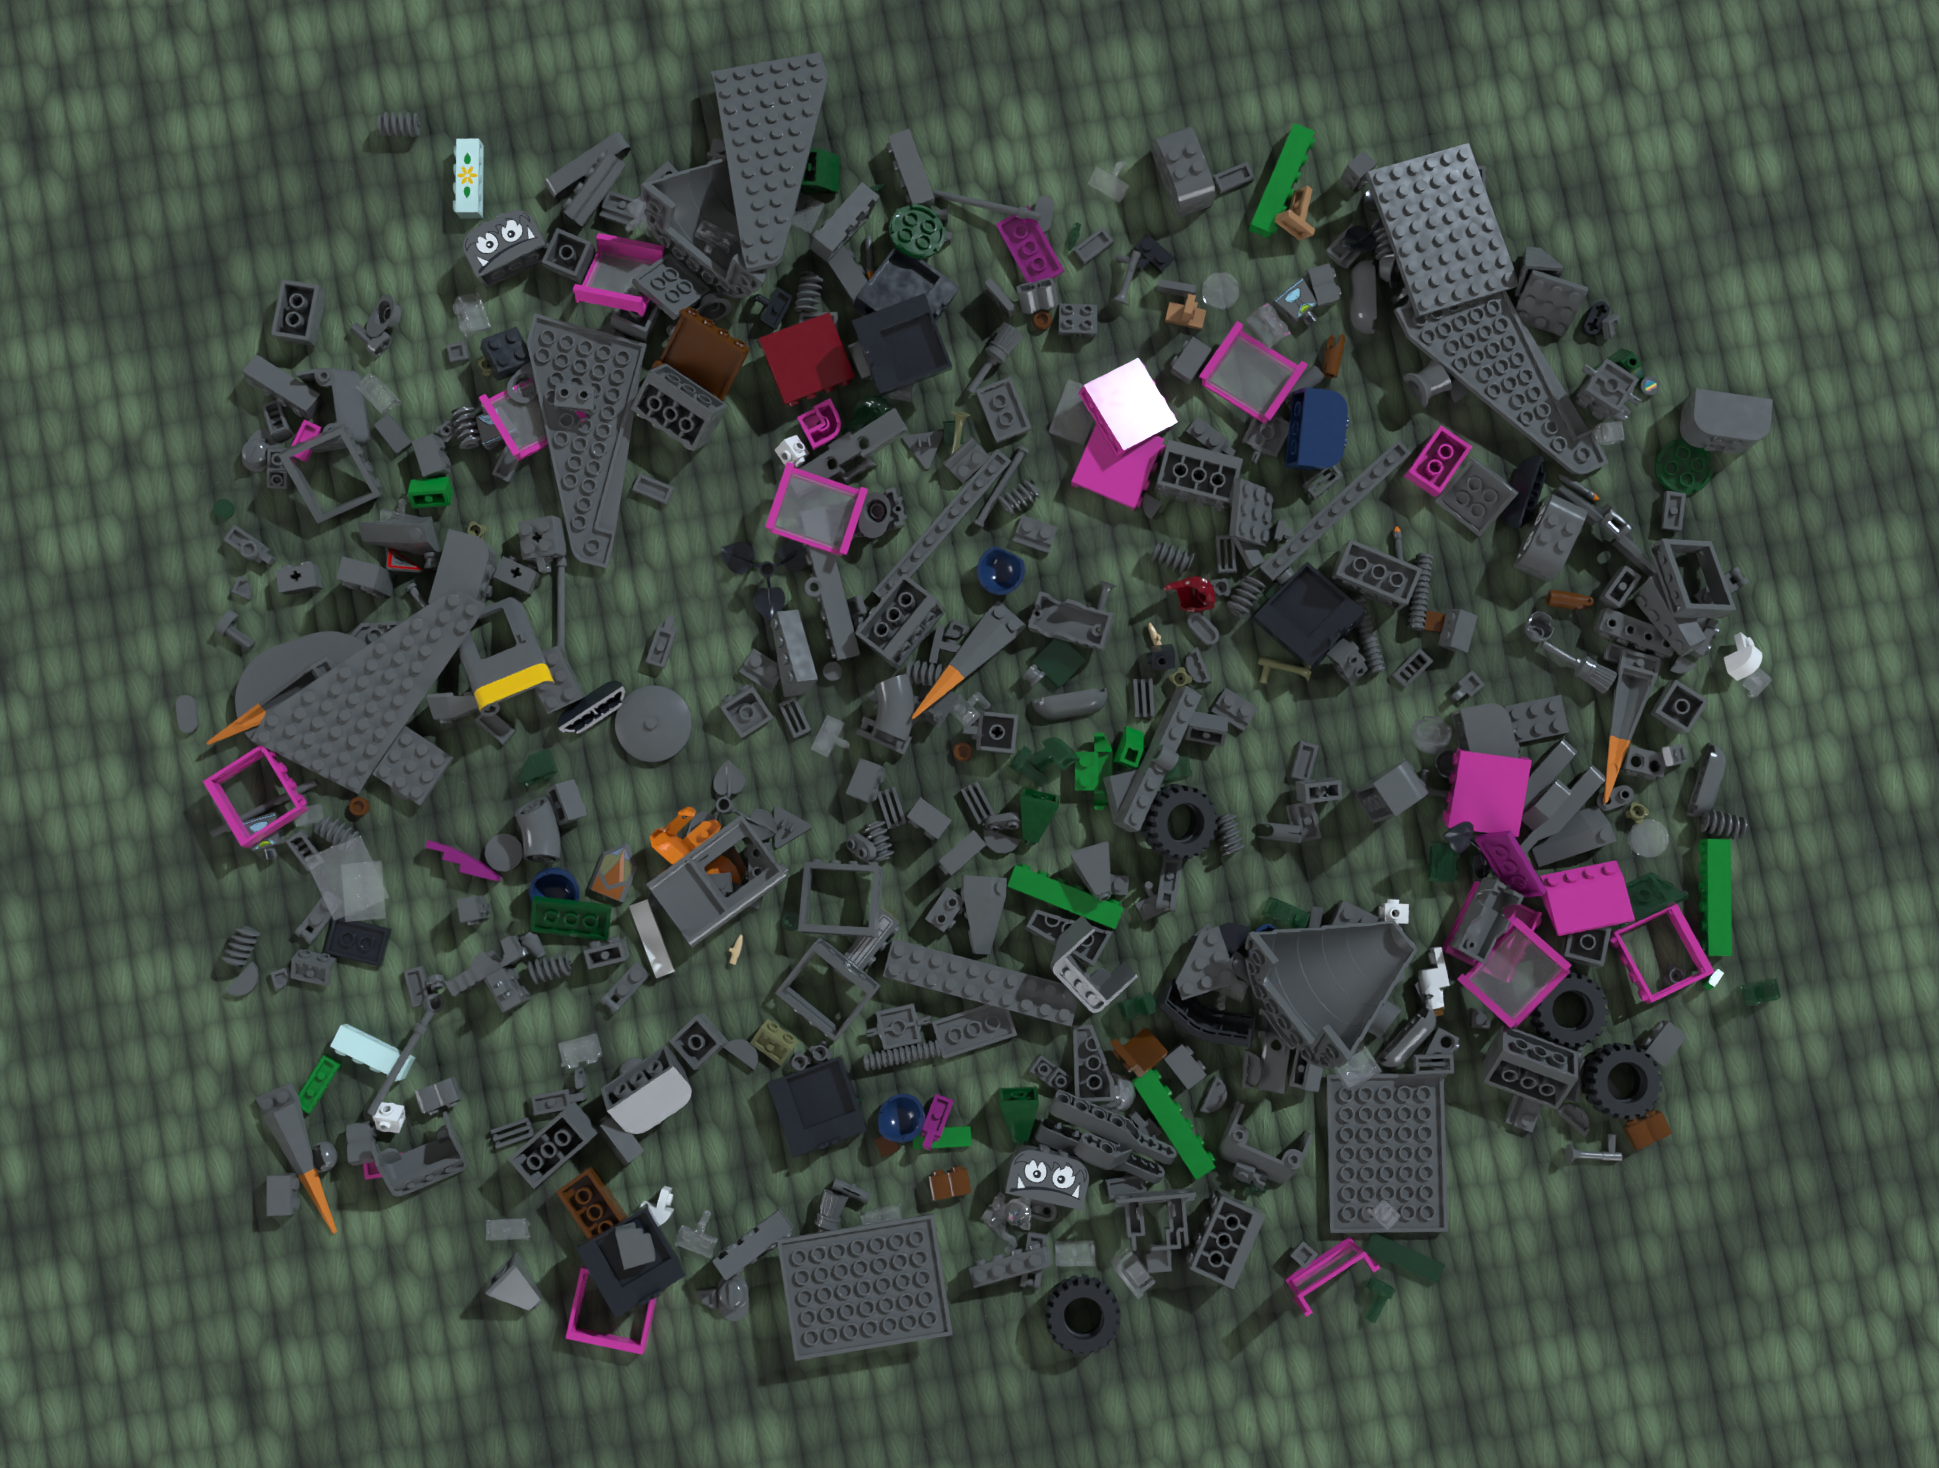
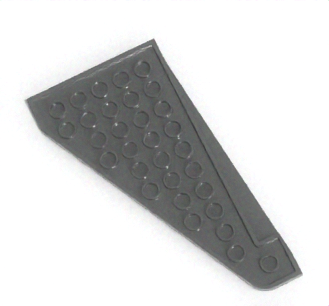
M821 52L711 71V78L717 96L742 257L747 272L775 267L783 259L828 83V75Z
M1506 291L1416 318L1411 302L1394 310L1409 341L1432 360L1439 362L1449 374L1568 472L1581 476L1608 464L1600 444L1592 431L1586 427L1513 306Z
M534 313L527 339V347L571 550L580 562L608 569L613 552L634 419V411L631 410V407L637 397L647 344ZM565 380L573 382V385H580V383L592 384V387L596 389L594 413L585 412L588 418L579 419L575 411L555 409L556 383H561V381Z
M459 590L446 592L269 710L263 717L252 741L359 794L369 775L472 629L486 604Z

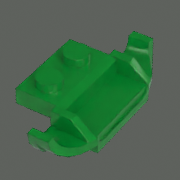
M1094 733V752H1075V791H1094V810H1104L1108 803L1103 777L1113 775V750L1104 733Z

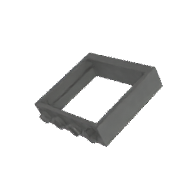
M345 423L282 450L279 454L282 463L317 524L381 496L382 486L378 478L375 479L372 474L374 471L369 461H365L362 456L364 455L360 444L356 445L353 439L355 437L354 433L349 427H346ZM341 435L371 492L324 512L293 455Z
M1661 539L1649 547L1672 617L1722 619L1736 611L1712 541ZM1673 552L1696 553L1714 604L1690 603Z
M811 859V862H804L798 931L804 934L878 938L884 868L878 866L876 862H867V865H860V862L848 861V864H841V861L838 860L822 863L820 859ZM813 869L873 872L869 928L808 924Z
M819 937L776 991V994L783 999V1002L792 1006L797 1014L803 1015L812 1026L819 1028L826 1037H830L836 1042L881 985L823 938ZM815 952L866 993L865 997L840 1028L789 987Z

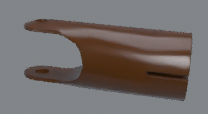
M1344 334L1340 335L1338 344L1334 348V336L1330 335L1328 338L1321 370L1324 377H1338L1345 344Z
M1553 589L1548 591L1546 605L1549 607L1571 610H1586L1594 603L1592 597Z

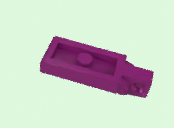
M935 1094L922 1128L921 1136L925 1137L922 1145L924 1149L930 1151L933 1142H938L939 1138H941L954 1100Z

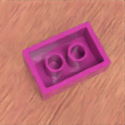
M1440 425L1404 477L1433 497H1437L1467 456L1472 446Z

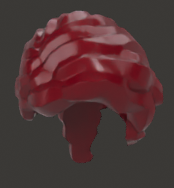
M1193 576L1171 582L1163 588L1164 591L1177 590V597L1179 602H1181L1179 607L1182 610L1198 612L1215 607L1214 588L1206 578Z

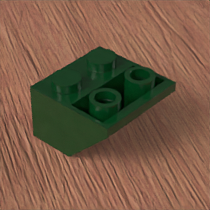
M811 148L800 189L801 192L839 194L840 156L820 148Z

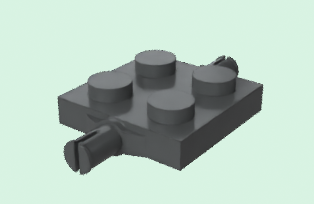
M1606 358L1596 370L1587 364L1581 370L1591 376L1589 384L1583 392L1615 413L1619 411L1627 400L1636 407L1642 401V399L1632 394L1634 386L1639 379Z
M1282 404L1280 410H1277L1272 419L1267 421L1266 425L1253 418L1241 442L1254 450L1249 459L1251 462L1256 456L1253 463H1257L1261 454H1266L1276 459L1289 430V422L1280 416L1285 405ZM1258 408V410L1264 414L1267 412L1261 408Z
M914 1003L876 1011L877 1028L866 1029V1033H869L867 1038L879 1035L884 1050L922 1042L920 1028L922 1025L932 1024L931 1016L919 1018L916 1014Z

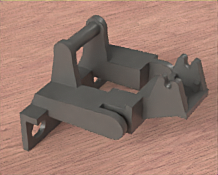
M1194 1188L1114 1195L1115 1207H1124L1126 1233L1127 1237L1131 1238L1132 1251H1137L1136 1236H1145L1143 1204L1165 1202L1169 1225L1164 1227L1165 1242L1150 1243L1151 1252H1145L1148 1273L1172 1271L1171 1249H1181L1180 1232H1183L1184 1247L1189 1246L1185 1201L1195 1200L1196 1192Z

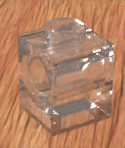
M1622 421L1600 423L1592 431L1595 440L1598 441L1600 446L1619 444L1625 440Z

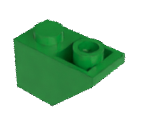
M1125 726L1113 762L1130 769L1137 768L1143 753L1144 732Z

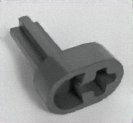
M358 322L351 325L350 331L367 346V351L374 357L383 354L393 341V338L386 331H383L376 337H371Z
M232 610L227 611L215 627V632L222 637H229L250 651L255 646V641L234 627L240 616Z

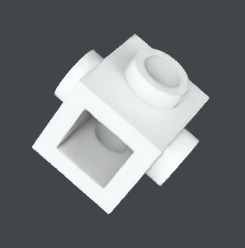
M797 435L784 439L775 449V452L785 466L787 462H790L794 466L799 467L805 462V458L809 454Z
M1387 899V903H1381V907L1378 909V917L1381 918V922L1395 921L1397 925L1399 923L1408 924L1409 904H1399V900Z
M382 1102L373 1116L376 1130L399 1133L405 1120V1109L402 1105Z

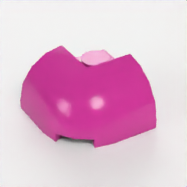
M830 398L814 406L813 410L797 417L813 450L832 441L840 431V417Z

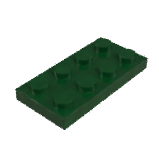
M533 896L530 932L608 941L612 905Z

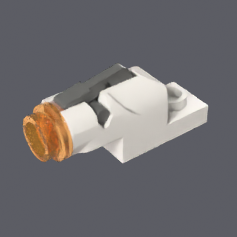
M1432 947L1429 948L1428 958L1433 967L1419 970L1418 981L1414 986L1422 1006L1427 1003L1432 1007L1435 1015L1440 1016L1444 1014L1443 1010L1445 1009L1443 989L1441 990L1440 987L1450 986L1442 948Z

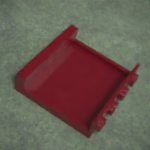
M830 312L763 336L757 340L759 348L763 350L783 400L782 406L788 404V407L794 406L802 398L806 400L812 399L820 391H823V394L833 391V387L839 384L841 387L851 384L850 380L855 377Z

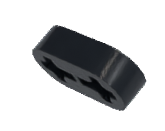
M1599 301L1591 307L1582 325L1584 335L1593 337L1601 330L1602 321L1607 318L1610 311L1606 302ZM1601 307L1603 313L1597 317V309ZM1594 321V330L1590 331V327L1588 325H1590Z

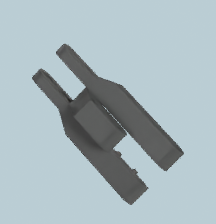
M1563 738L1548 751L1529 773L1521 825L1529 832L1519 842L1525 854L1538 840L1558 833L1606 780V776L1591 764V767L1582 776L1576 778L1577 781L1570 789L1558 778L1553 781L1578 752Z
M1058 1091L1049 1105V1112L1057 1118L1115 1143L1091 1133H1080L1077 1129L1073 1130L1062 1125L1059 1121L1055 1122L1050 1119H1042L1034 1133L1036 1140L1056 1150H1066L1070 1155L1100 1169L1126 1171L1155 1184L1162 1180L1165 1175L1164 1169L1160 1165L1131 1152L1134 1150L1164 1164H1171L1177 1155L1176 1150L1172 1146L1143 1134L1129 1119L1065 1091Z

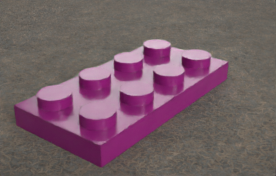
M1011 215L996 224L1027 283H1035L1047 278L1054 279L1065 272L1037 220L1030 218L1025 220L1018 218L1016 215Z
M1511 830L1477 835L1475 841L1504 885H1511V890L1518 892L1524 897L1544 896L1547 890Z

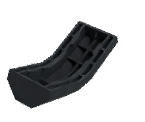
M1174 978L1168 981L1158 993L1155 1005L1186 1033L1206 1042L1251 1048L1256 1015L1215 1010L1202 1004L1195 997L1181 1000Z

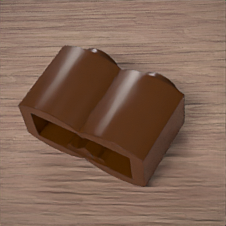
M1652 1109L1650 1112L1645 1111V1115L1639 1119L1635 1117L1633 1120H1627V1124L1623 1126V1130L1632 1148L1636 1150L1672 1134L1662 1111Z
M962 1165L951 1167V1171L944 1172L943 1169L932 1171V1175H929L933 1201L972 1193L967 1168H963Z

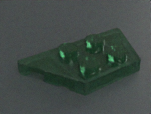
M1653 872L1626 883L1635 920L1619 924V928L1623 929L1688 899V892L1676 889L1672 883L1662 880L1660 876Z

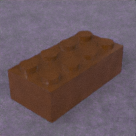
M593 1165L556 1191L587 1238L594 1234L597 1235L627 1217V1214Z

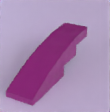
M427 840L425 848L444 852L442 860L461 864L459 872L501 881L502 877L470 854L449 845Z

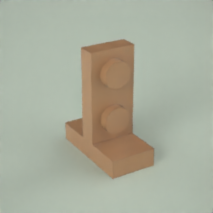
M1308 185L1293 192L1289 210L1277 214L1274 221L1299 241L1313 236L1315 231L1311 225L1305 222L1312 189Z
M1188 294L1185 305L1169 302L1165 322L1202 330L1206 310L1197 308L1198 303L1194 302L1196 295Z

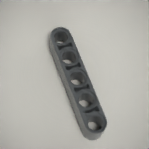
M620 132L612 134L546 178L544 184L554 199H561L572 192L579 182L583 184L587 179L585 176L586 172L590 167L595 168L598 163L596 159L602 151L605 153L608 150L618 159L626 156L631 151V147Z

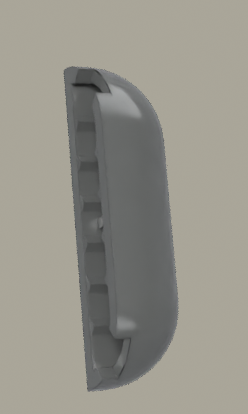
M1372 259L1357 263L1349 275L1351 322L1358 331L1365 334H1374V319H1377L1375 265H1372Z
M1107 688L1083 690L1034 699L1031 701L1035 713L1045 720H1058L1094 714L1100 711L1106 704Z
M1712 743L1707 744L1686 815L1690 817H1701L1706 811L1713 808L1727 762L1726 756L1721 748Z
M1426 1003L1379 1054L1375 1061L1385 1067L1402 1065L1434 1030L1436 1015L1432 1007Z

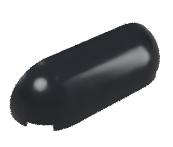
M1540 455L1526 458L1516 470L1511 487L1518 492V495L1503 510V518L1511 527L1523 528L1526 523L1531 522L1546 479V472L1543 471L1542 464L1544 459Z
M619 681L607 682L568 707L557 720L558 729L563 733L575 732L578 734L617 710L623 704L622 701L625 695L622 683Z

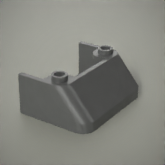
M318 368L295 372L296 377L305 383L317 382L322 387L332 386L337 423L326 425L323 432L345 423L346 427L353 431L355 436L353 439L356 445L360 444V446H363L369 442L370 430L363 380L357 372L334 368ZM338 435L309 449L315 453L345 449L347 446L341 435Z
M1081 916L1058 937L1050 968L1089 1011L1097 1013L1103 1010L1138 976L1125 961L1111 974L1106 969L1099 968L1090 975L1071 956V953L1095 932L1088 921Z
M1237 1100L1218 1144V1154L1223 1159L1234 1164L1240 1160L1256 1167V1171L1268 1174V1179L1279 1184L1287 1183L1301 1166L1313 1135L1305 1130L1297 1150L1288 1149L1283 1154L1281 1160L1245 1145L1248 1140V1131L1244 1126L1238 1124L1245 1105Z
M447 1111L443 1113L446 1125L441 1126L436 1131L437 1140L400 1154L397 1149L393 1148L380 1152L375 1142H370L376 1167L393 1196H404L467 1168L468 1162Z

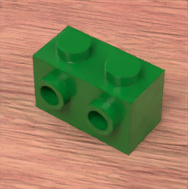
M449 477L413 479L410 482L407 493L412 508L450 506L453 489Z

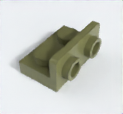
M767 1019L750 1044L782 1066L799 1041L792 1034L780 1028L777 1023Z

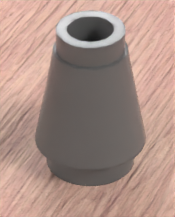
M529 931L519 938L521 940L520 944L535 959L546 954L537 933Z

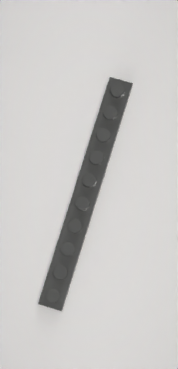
M1397 440L1264 562L1259 569L1272 582L1401 464L1411 452Z
M996 449L873 590V593L881 599L886 592L890 591L894 581L901 577L903 573L911 578L1011 464V460Z

